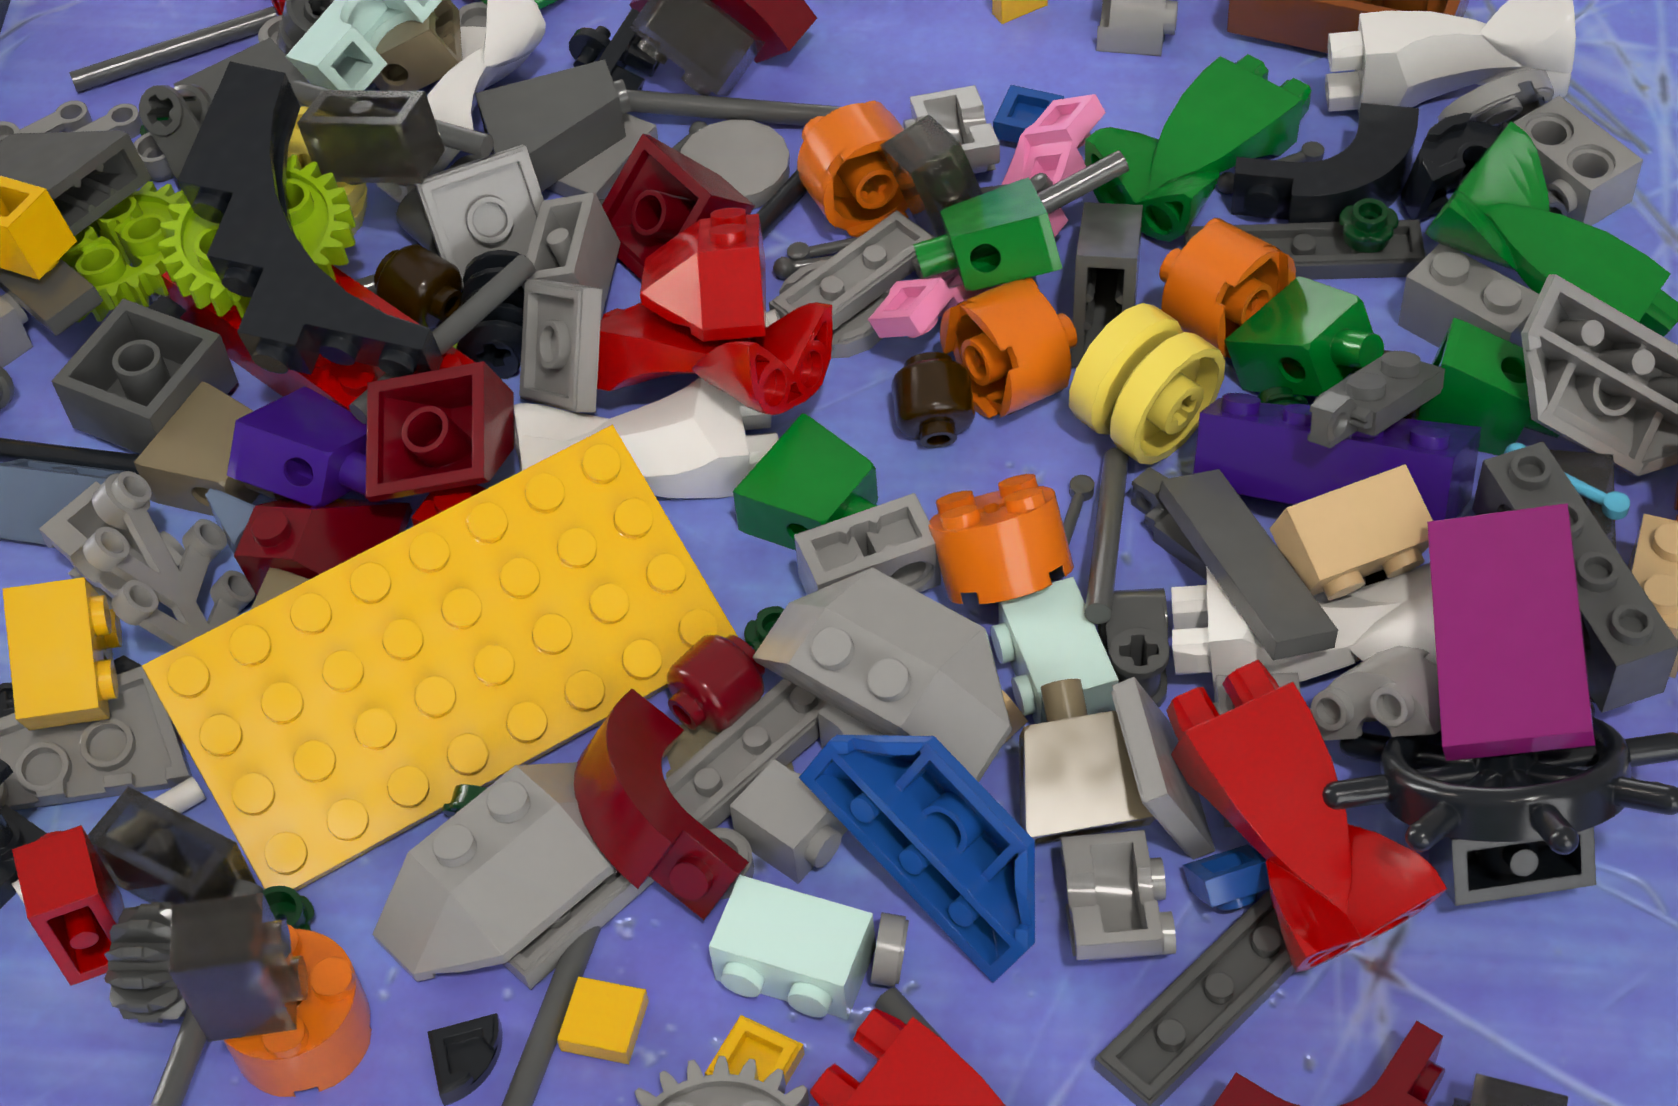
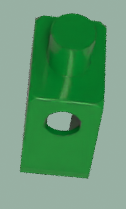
M1029 177L943 209L940 213L946 234L913 244L923 279L957 269L966 291H975L1063 269L1048 212Z
M1300 276L1295 278L1224 340L1242 390L1262 392L1273 387H1288L1292 389L1293 395L1319 396L1345 379L1354 368L1362 369L1384 354L1383 340L1379 335L1373 333L1364 302L1357 295Z
M1453 318L1432 362V365L1445 368L1443 389L1440 394L1420 406L1417 420L1482 427L1478 451L1498 456L1504 454L1508 445L1516 443L1523 428L1558 438L1560 435L1531 420L1523 348L1468 322Z
M802 413L733 490L738 530L796 551L794 535L878 506L876 505L878 501L876 468L861 453L813 418Z

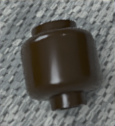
M408 245L400 250L391 251L381 260L374 276L376 295L422 326L435 329L462 305V277L459 269L454 264L420 245Z
M941 352L917 354L910 357L905 362L904 367L895 374L891 388L895 419L901 433L912 439L920 440L921 445L925 447L938 448L954 443L957 440V435L970 427L975 418L970 376L966 367L952 360L951 356Z

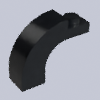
M1361 103L1355 139L1344 151L1325 160L1301 163L1237 157L1231 214L1288 220V223L1339 222L1340 213L1346 206H1354L1356 202L1365 198L1380 200L1389 208L1400 196L1410 174L1419 108Z

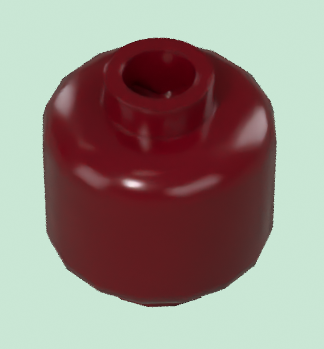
M706 635L702 637L671 666L667 673V683L672 697L668 700V706L675 717L691 730H696L701 726L712 732H722L732 726L764 694L762 675L765 673V667L756 663L752 658L756 653L755 650L735 635H728L726 638L720 635Z

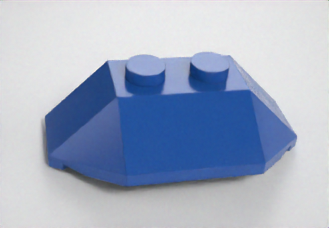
M836 735L827 742L799 776L800 780L994 983L1035 944V840L935 736Z

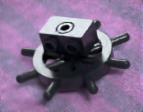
M1592 702L1591 710L1595 746L1446 761L1442 748L1441 730L1436 734L1396 737L1363 732L1356 739L1340 740V749L1347 757L1380 763L1381 775L1330 782L1324 787L1322 797L1325 804L1335 810L1384 803L1392 815L1410 825L1405 833L1408 846L1418 852L1429 850L1430 864L1438 872L1447 887L1445 892L1455 906L1596 885L1594 826L1611 819L1621 812L1624 807L1665 815L1678 813L1677 787L1632 779L1631 767L1678 760V733L1669 732L1624 739L1611 725L1594 717L1595 707Z

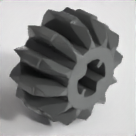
M152 902L151 904L124 908L119 917L118 924L112 926L109 932L111 938L110 950L104 954L108 960V971L104 980L111 985L109 996L111 1005L119 1009L123 1019H136L140 1023H162L163 1020H174L185 1016L204 967L205 953L208 948V944L202 940L204 929L200 918L195 917L190 906L176 905L174 902Z

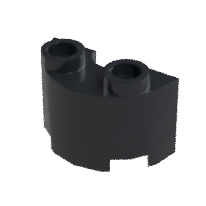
M1462 113L1445 117L1431 127L1401 192V202L1411 219H1419L1420 221L1440 212L1448 201L1446 192L1450 189H1457L1461 180L1475 166L1509 123L1502 121L1500 128H1497L1485 122L1469 121L1472 113Z

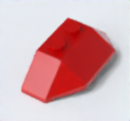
M742 208L715 210L710 213V218L699 219L646 257L640 289L641 305L671 323L690 327L691 335L703 342L766 336V263L759 214L746 215V210Z

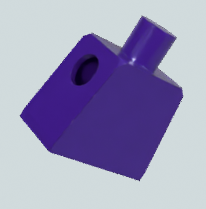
M304 386L235 421L227 476L313 507L326 506L352 490L366 496L367 423L360 422L349 410Z

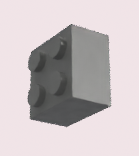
M122 299L51 382L73 428L141 454L202 381L228 394L238 380L220 334Z

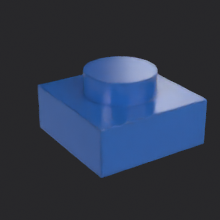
M1010 85L993 121V129L997 139L1018 143L1020 135L1024 130L1035 123L1052 101L1064 99V96Z
M1248 844L1183 865L1189 891L1211 908L1216 906L1220 910H1232L1245 907L1256 901V893L1270 889L1266 859Z

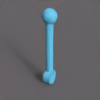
M1511 443L1506 447L1504 454L1526 446L1522 443ZM1565 473L1580 495L1602 506V512L1606 517L1620 520L1627 516L1630 507V499L1627 495L1618 491L1607 494Z

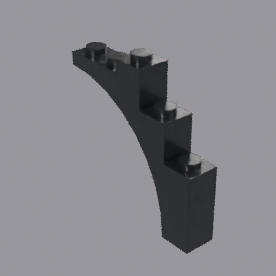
M230 61L177 182L194 213L207 221L220 224L207 257L225 288L237 295L251 298L237 333L254 363L267 371L277 374H285L288 370L311 375L319 354H321L326 359L340 365L350 366L355 362L377 366L385 373L394 377L439 370L443 357L430 328L385 314L346 292L313 262L298 241L291 225L285 184L288 146L298 117L300 104L286 73Z

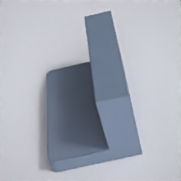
M18 459L0 463V539L45 544L39 531L41 526L94 482L97 481L101 485L110 475L124 471L31 459Z

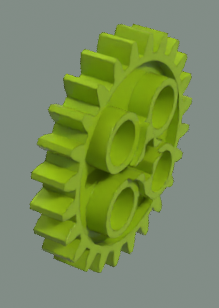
M292 154L287 159L285 184L291 225L298 241L313 262L336 281L331 265H347L349 260L344 248L355 246L356 243L351 230L356 227L351 206L344 187L338 188L333 173L330 172L322 175L318 163L315 161L301 168L297 155ZM181 189L186 204H169L167 208L173 220L160 224L165 239L158 242V246L164 257L163 263L171 281L176 283L183 298L192 295L197 308L202 309L212 302L217 316L222 317L235 305L241 319H243L251 298L237 295L225 288L207 257L220 224L207 221L194 213Z
M148 181L139 191L130 194L75 235L77 242L61 257L64 262L90 282L103 299L100 305L90 311L93 312L97 322L103 321L109 310H114L122 299L149 307L148 296L154 293L163 296L169 295L161 276L167 270L163 263L164 257L158 246V242L165 239L160 224L173 220L167 208L169 204H186L182 192L175 193L171 184H166L157 190L153 181ZM87 313L85 316L79 319L76 323H80L82 320H84L89 315V313Z

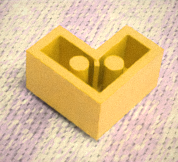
M0 176V268L40 280L47 272L56 267L60 258L77 240L46 188Z
M85 577L2 588L16 720L28 730H36L110 719L108 700L117 699L119 692L112 648L122 647V630L120 618L113 609H109L106 596L99 595Z

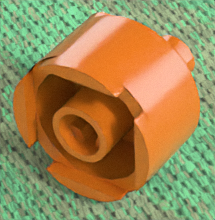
M874 100L866 103L846 105L826 116H817L811 119L803 128V143L797 160L799 178L829 223L835 228L838 227L846 230L850 236H862L896 210L909 218L905 211L911 206L916 197L921 202L927 193L930 170L926 157L895 116L881 102Z
M1213 218L1189 240L1182 250L1179 248L1171 250L1163 260L1159 272L1160 279L1165 282L1161 310L1177 320L1183 332L1199 335L1218 348L1223 357L1231 358L1224 340L1296 278L1295 263L1288 254L1282 252L1279 248L1220 218Z
M1031 277L1001 284L958 303L944 312L940 323L942 351L946 354L953 351L956 362L966 367L971 381L974 409L984 417L991 418L999 414L1001 418L1005 415H1010L1062 391L1069 384L1071 375L1070 349L1077 344L1076 329L1067 315L1056 313Z
M1023 474L1007 478L998 483L999 491L974 497L972 491H959L936 500L938 513L929 520L930 524L928 526L935 542L936 555L946 593L951 602L963 604L961 593L974 592L977 593L979 604L1011 600L1032 594L1052 585L1049 572L1061 567L1065 577L1072 572L1074 565L1055 491L1049 487L1038 486L1034 474Z
M286 923L268 926L259 933L256 939L243 946L228 960L209 991L208 1005L221 1038L243 1076L253 1086L265 1093L278 1097H296L294 1091L317 1087L320 1092L333 1087L353 1072L363 1059L370 1045L372 1029L370 1026V1008L366 994L348 955L335 941L323 934L310 930L295 929Z

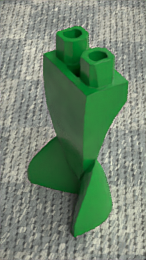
M1249 54L1235 63L1221 56L1218 57L1201 72L1182 94L1166 121L1159 139L1139 132L1113 127L1096 130L1085 139L1086 167L1117 150L1123 154L1129 166L1128 172L1093 190L1098 202L1143 205L1142 233L1167 242L1183 236L1215 189L1219 174L1236 166L1237 157L1281 156L1297 142L1300 120L1309 110L1312 91L1310 86L1295 78L1286 80L1280 87L1268 81L1269 70L1265 67L1264 62Z
M1510 121L1475 164L1425 232L1431 239L1442 245L1515 270L1527 286L1540 294L1548 275L1556 274L1663 337L1678 322V302L1661 290L1671 273L1646 254L1612 234L1567 216L1550 212L1548 190L1538 151L1528 134L1512 121Z

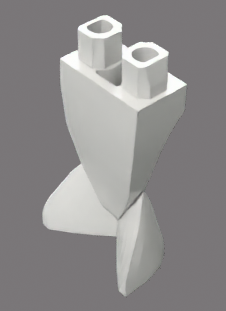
M487 0L486 27H460L462 61L441 78L413 113L474 130L471 115L477 104L475 93L483 91L517 69L539 45L545 34L546 23L537 3L534 0ZM397 132L377 160L385 167V170L375 183L389 196L401 203L403 198L416 188L415 180L444 171L460 150Z
M1508 0L1487 23L1432 11L1359 14L1358 31L1328 33L1327 48L1330 72L1355 70L1353 72L1326 74L1325 95L1328 112L1358 109L1359 115L1361 103L1414 107L1426 100L1473 84L1482 86L1500 77L1532 69H1540L1547 72L1554 89L1553 99L1559 95L1565 99L1570 85L1575 54L1576 30L1573 0Z
M701 377L685 388L661 400L610 419L539 404L519 403L514 405V444L519 458L520 472L613 424L654 495L666 498L733 497V490L779 438L776 432L745 435V430L771 428L772 415L760 413L746 407L734 397L712 386Z
M1430 563L1399 576L1364 586L1334 600H1328L1325 592L1314 595V598L1338 629L1335 648L1274 661L1207 566V585L1171 587L1174 623L1172 649L1175 674L1212 673L1214 692L1216 675H1229L1236 669L1255 660H1260L1270 674L1298 673L1299 682L1350 666L1360 660L1365 661L1378 652L1397 646L1424 649L1429 652L1425 658L1437 664Z

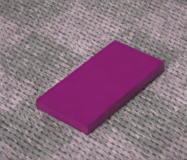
M1568 503L1427 522L1442 748L1446 761L1595 746Z

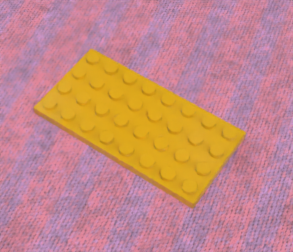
M612 424L142 665L263 889L280 885L298 891L442 812L443 805L450 804L456 785L468 784L486 788L515 765H528L601 725L613 707L631 689H634L642 697L648 699L668 688L667 673L669 669L702 637L706 635H720L726 638L728 635L737 636Z

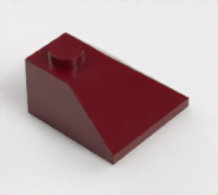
M642 134L605 198L602 207L621 242L617 258L642 280L645 258L699 219L710 218L711 212L724 208H742L746 210V215H750L755 205L721 175L654 137Z
M484 361L367 383L366 499L370 502L490 482L514 449V392Z
M290 498L255 505L236 548L234 557L257 595L269 568L281 569L312 579L405 531L413 510L410 503L370 502L369 500L336 499L323 507H313Z

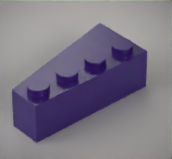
M1227 393L1200 412L1193 474L1220 469L1237 494L1295 505L1406 464L1433 521L1456 518L1471 500L1482 427L1402 418L1376 436L1356 431L1332 448H1327L1308 441V435L1311 433L1312 412H1309L1310 405L1261 403L1260 398L1250 394Z

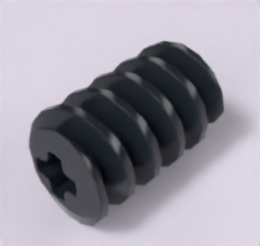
M508 250L487 251L474 257L466 266L463 275L462 305L520 253ZM522 286L515 290L459 340L456 345L458 351L474 362L484 361L500 379H508L517 373L521 365L524 289Z

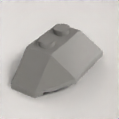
M1549 274L1521 332L1531 420L1631 476H1641L1678 464V345L1560 276Z
M873 567L789 602L752 657L756 663L883 735L935 736L978 782L1012 731L985 628Z
M577 762L515 765L407 853L373 931V936L376 942L417 982L435 978L436 973L465 972L507 963L614 873L615 867L600 851L580 815L574 791V773Z

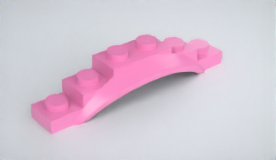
M1096 94L1053 100L1035 123L1026 128L1020 135L1012 161L1001 185L1011 184L1028 177L1031 179L1039 173L1046 174L1054 185L1086 167L1085 161L1078 148L1085 144V139L1091 135L1090 131L1106 113ZM1062 208L1048 214L1054 238L1069 221ZM957 269L932 276L928 279L896 281L890 288L889 295L868 318V321L879 338L904 336L916 338L929 332L938 322V317H942L949 308L999 285L975 291H966Z

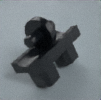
M632 8L611 41L609 39L611 33L604 26H598L596 30L580 28L576 30L569 41V51L575 59L574 67L605 60L613 81L623 79L626 89L642 90L645 79L624 68L628 65L650 77L653 76L660 65L666 44L642 31L647 15Z

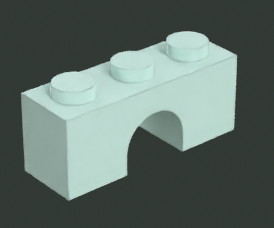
M334 0L290 50L286 58L311 84L359 97L388 64L376 51L381 39L391 29L403 22L413 20L423 23L442 0Z

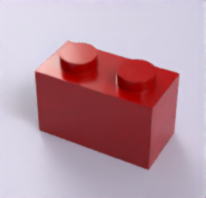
M82 825L66 831L47 833L34 842L12 849L27 918L70 986L107 973L108 960L104 954L110 950L111 946L109 932L113 925L118 924L119 917L125 907L120 891Z

